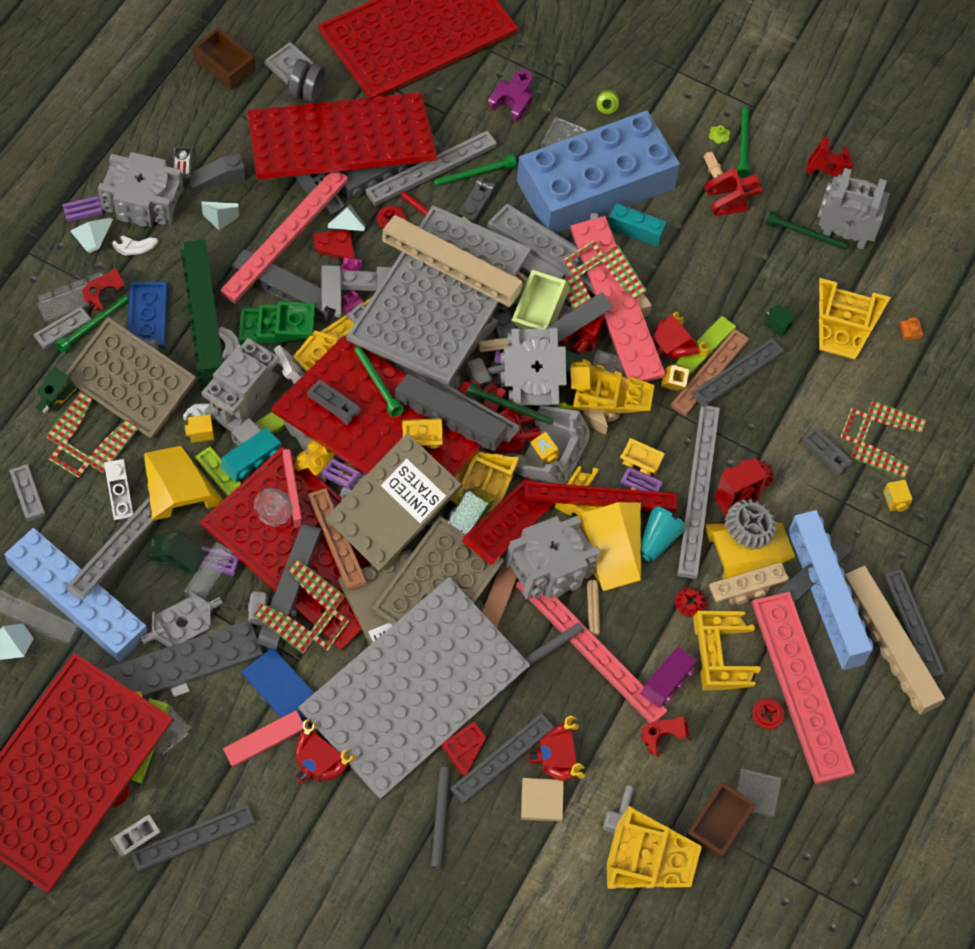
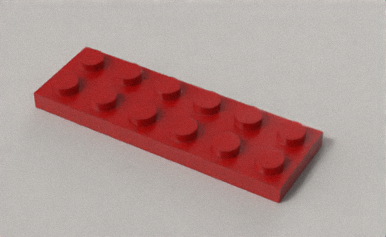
M529 477L523 480L462 539L464 544L491 566L507 552L511 541L521 538L523 529L537 523L555 505V503L524 501V482H534Z

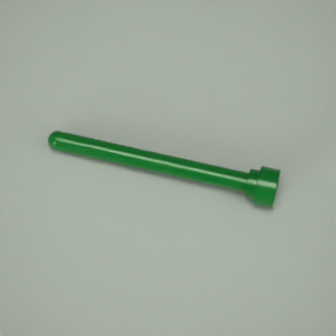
M748 107L742 108L740 163L736 167L739 178L750 176V166L747 163Z
M514 154L506 155L502 161L435 179L434 185L447 184L503 167L509 169L516 168Z
M122 296L68 338L65 337L57 340L55 344L59 351L65 354L71 350L72 343L127 303L129 296Z
M356 346L355 352L387 402L388 413L391 417L399 416L404 411V407L400 401L393 399L360 346Z

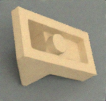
M583 411L582 417L587 426L602 434H606L608 428L606 421H615L620 417V413Z

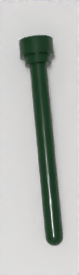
M770 211L765 223L769 226L779 225L844 250L849 248V244L844 241L781 219L773 211Z
M471 382L468 387L467 397L472 399L480 397L546 424L552 425L554 423L552 417L483 391L476 383Z

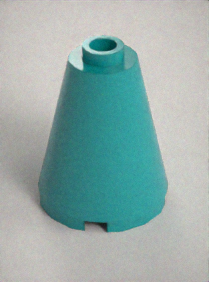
M653 508L641 540V559L646 562L650 560L655 561L685 531L686 524L680 518L676 520L672 517L671 512L663 508Z

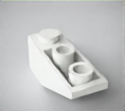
M124 459L104 462L114 520L129 518L133 515Z

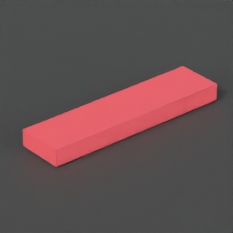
M287 449L282 450L293 524L294 528H298L302 525L291 451Z
M294 711L226 746L223 750L233 768L299 734L304 730L303 722L297 711Z

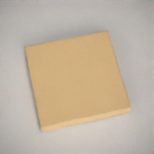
M522 778L521 820L562 822L563 781Z

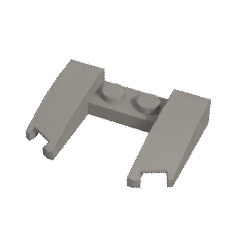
M322 265V311H325L326 306L336 310L335 317L341 318V290L376 291L392 267H377L376 272L340 271V266Z

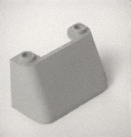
M540 405L537 412L552 417L554 423L549 425L536 420V427H539L540 430L538 431H541V434L546 432L561 455L556 462L544 465L530 444L525 456H515L519 457L514 473L525 478L529 477L534 482L567 484L589 441L590 430L580 411Z

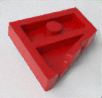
M349 230L313 234L316 253L330 255L337 259L339 257L355 259Z
M473 722L441 744L442 749L463 777L468 773L486 737L476 723Z

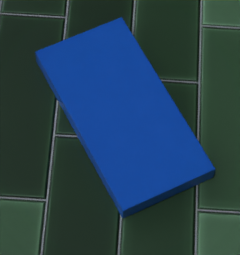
M130 282L128 331L154 349H165L168 283Z
M268 650L241 672L244 678L280 718L297 711L302 722L307 720L298 707L311 697L314 692L276 650Z

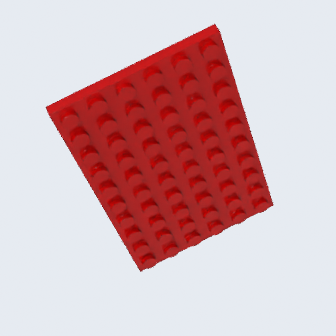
M371 0L318 25V30L365 95L370 99L389 94L518 33V27L497 0Z
M422 92L377 96L372 99L359 98L247 110L257 180L437 161Z
M343 335L271 407V412L367 475L402 439V420L430 418L416 413L407 406H403L404 411L397 417H391L387 411V402L355 352V347L359 345L348 341L347 337ZM361 347L391 396L396 400L395 389L405 378L406 374ZM319 380L345 396L361 409V412L354 416L348 425L307 396V391ZM442 425L443 445H439L438 448H427V445L421 446L454 478L483 448L479 443L468 440L462 434L451 431L444 425Z
M283 446L200 521V526L274 592L277 590L300 527L294 528L283 463L282 450L286 449ZM291 454L292 463L294 464L297 459ZM293 467L302 523L321 528L309 501L308 494L326 488L335 508L343 499L308 468L297 471ZM322 531L309 568L345 595L338 582V579L342 576ZM351 544L360 568L372 565ZM301 587L294 609L314 627L327 609ZM346 596L335 609L349 620L333 642V645L340 651L362 632ZM333 615L321 634L329 639L341 621Z
M74 653L0 752V860L49 894L174 719Z

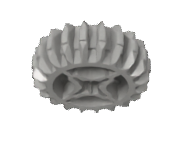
M743 499L735 503L728 510L725 517V527L728 528L727 533L732 534L731 540H737V545L741 543L743 548L749 546L751 550L755 549V547L759 550L767 546L775 536L774 534L777 530L775 528L777 522L773 521L775 515H770L771 509L766 510L765 504L759 505L758 500L753 503L751 499L747 501Z

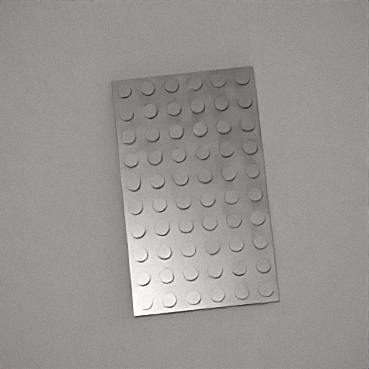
M436 206L431 207L419 225L423 230L438 236L448 243H452L454 246L469 252L479 259L485 260L490 265L500 268L512 276L518 274L531 252V248ZM402 252L347 334V340L449 386L500 302Z
M448 577L301 704L298 709L307 719H310L309 721L312 725L315 722L317 723L316 729L338 752L342 753L344 750H351L347 755L348 759L352 755H356V760L348 762V765L381 800L438 749L443 742L456 733L522 674L530 664L453 580Z

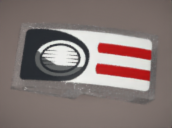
M174 148L173 168L181 170L182 178H191L192 148Z

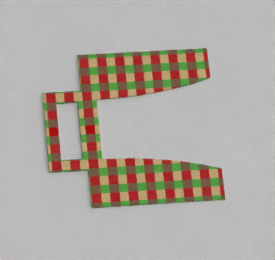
M593 240L564 259L571 274L562 280H565L570 287L566 297L574 310L591 299L579 276L602 261L616 281L634 299L647 292L618 244L603 253L596 241ZM594 248L597 255L575 269L571 261L589 249Z
M80 391L45 436L59 445L49 457V460L78 478L89 465L104 473V462L113 461L139 428V426L126 420L103 440L90 457L68 444L67 442L80 425L92 401V397ZM63 450L81 461L83 465L79 470H76L58 459L59 453Z
M872 400L868 413L851 408L840 436L841 439L856 444L851 458L906 479L910 467L894 456L864 443L872 420L916 432L924 431L927 420ZM855 414L864 417L856 439L847 436Z
M296 558L289 567V572L318 603L327 609L316 625L309 631L292 618L264 604H261L253 616L302 654L313 640L328 651L349 622L348 619L335 610L345 595ZM334 615L341 622L327 642H324L318 636Z

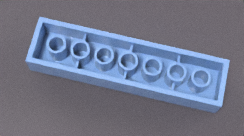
M817 510L795 515L788 533L802 569L807 565L813 564V567L809 568V576L813 583H817L811 587V592L841 668L846 670L865 665L872 652L873 643L866 635L865 623L863 620H860L858 606L851 597V588L849 585H846L844 571L837 562V553L835 550H832L830 536L824 530L823 518L818 515Z
M32 528L4 554L9 566L119 663L141 642L140 637L148 634L146 625L99 584L84 600L67 591V585L82 569L36 529Z

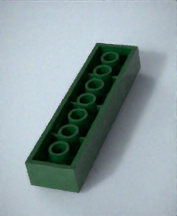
M206 239L183 242L184 249L181 250L198 382L202 381L203 388H206L212 381L213 374L222 365L223 360Z

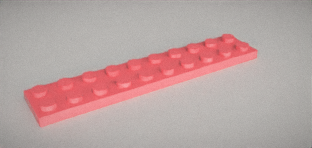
M605 216L577 223L570 227L578 250L593 240L596 241L603 253L616 245ZM591 248L580 255L583 264L595 257L597 253L594 248ZM603 261L586 271L595 296L603 292L613 307L605 313L604 320L625 377L628 380L630 377H634L645 382L665 377L663 366L637 298L634 299L624 290L609 272Z
M790 592L753 600L751 603L815 785L853 776L855 771Z

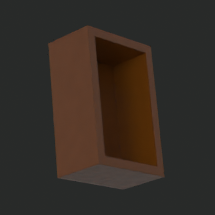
M218 27L192 47L194 61L230 90L256 70L255 56Z
M721 781L687 832L686 837L721 860L755 809L756 804Z

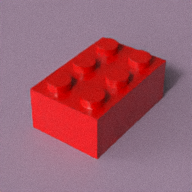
M756 457L751 460L746 459L734 468L729 467L722 472L714 500L725 517L728 510L735 503L743 499L745 501L751 499L753 503L757 500L759 501L768 476Z

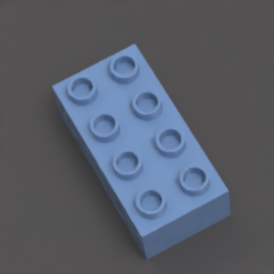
M647 110L519 156L517 183L541 225L557 233L570 228L571 225L589 221L590 213H598V217L611 213L616 203L627 207L675 189L680 163Z

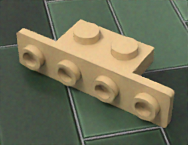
M778 563L711 583L709 588L715 602L729 599L731 605H741L750 599L765 597L770 586L788 581V576L782 563Z

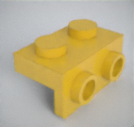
M441 418L402 420L403 436L408 433L420 446L427 445V448H438L439 445H443Z
M630 438L620 459L624 460L622 464L631 468L635 465L641 468L640 472L650 476L651 473L656 475L665 453Z
M312 440L308 443L306 451L301 452L296 457L297 461L293 464V467L297 471L309 468L316 476L336 454Z

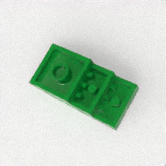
M277 302V305H259V309L241 308L238 341L240 344H243L249 338L257 344L309 338V336H313L315 303Z

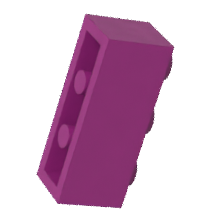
M677 646L648 680L640 694L660 709L664 703L668 704L672 700L675 690L679 691L685 683L683 681L684 678L687 677L689 679L696 670L693 666L697 660Z

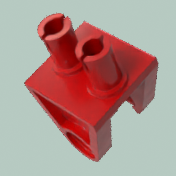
M736 167L708 181L704 185L708 195L730 193L711 205L712 214L715 216L749 211L747 198L762 193L757 173L741 179L738 176Z
M605 313L563 339L561 346H565L572 339L576 343L570 348L571 352L581 355L587 349L592 353L603 327Z
M507 408L499 413V415L519 425L520 430L508 443L503 440L495 451L484 447L483 449L493 453H523L524 444L540 436L541 431H538L540 430L539 427L523 431L521 425L535 423L536 420L523 414L517 415L516 411Z

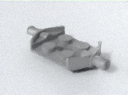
M190 593L189 598L156 615L153 612L152 630L150 633L140 637L141 641L145 645L155 639V641L158 640L167 647L172 648L173 645L185 642L211 629L212 609L223 604L220 597L206 602L197 595ZM184 619L188 622L185 627L177 626L179 620Z

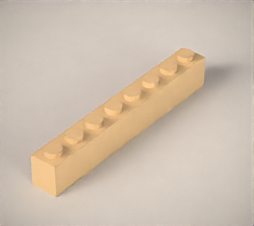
M394 215L383 229V242L508 307L513 304L521 293L523 281L519 280L516 276H512L502 269L490 265L485 260L461 250L452 243L440 239L438 236L407 222L403 218Z
M866 566L846 573L844 580L846 585H849L851 588V597L858 606L861 620L864 621L865 626L870 630L872 640L879 645L881 655L889 662L893 675L897 676L901 682L902 690L911 699L912 707L922 715L941 706L945 700L943 694Z

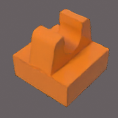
M908 318L906 321H901L900 328L904 340L922 338L923 333L919 319Z

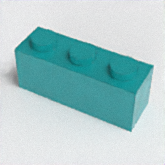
M616 203L609 217L608 225L612 231L658 247L665 231L666 221Z
M264 428L223 456L221 459V469L235 483L241 479L244 480L280 449L281 442L267 428Z

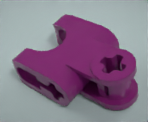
M520 70L515 74L510 83L501 80L489 97L488 108L497 110L500 105L508 104L513 107L511 119L519 122L534 95L529 93L531 90L532 74L527 70Z

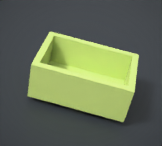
M532 270L512 318L515 326L522 329H545L556 322L570 289L568 283L565 280Z

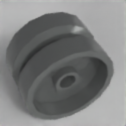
M299 59L290 77L289 96L298 99L303 96L305 101L315 103L324 83L325 67L315 63L311 66L310 62Z

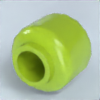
M612 90L602 91L597 97L596 104L598 110L603 114L614 113L619 106V96Z

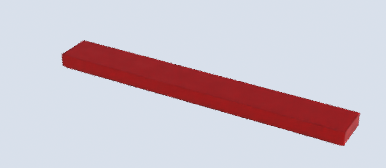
M532 481L524 482V501L604 507L618 502L641 503V510L651 511L655 507H660L671 513H676L678 509L677 493Z

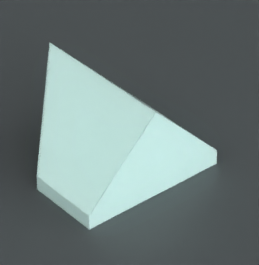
M202 202V212L220 231L239 217V206L235 203Z
M349 204L329 222L328 228L364 231L365 224Z
M106 218L90 221L71 230V233L84 249L91 253L100 248L113 220Z
M23 623L3 626L0 629V661L25 656L34 638Z

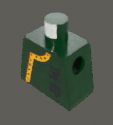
M54 367L37 391L42 400L38 403L36 409L43 414L50 407L56 411L60 410L78 391L71 378Z

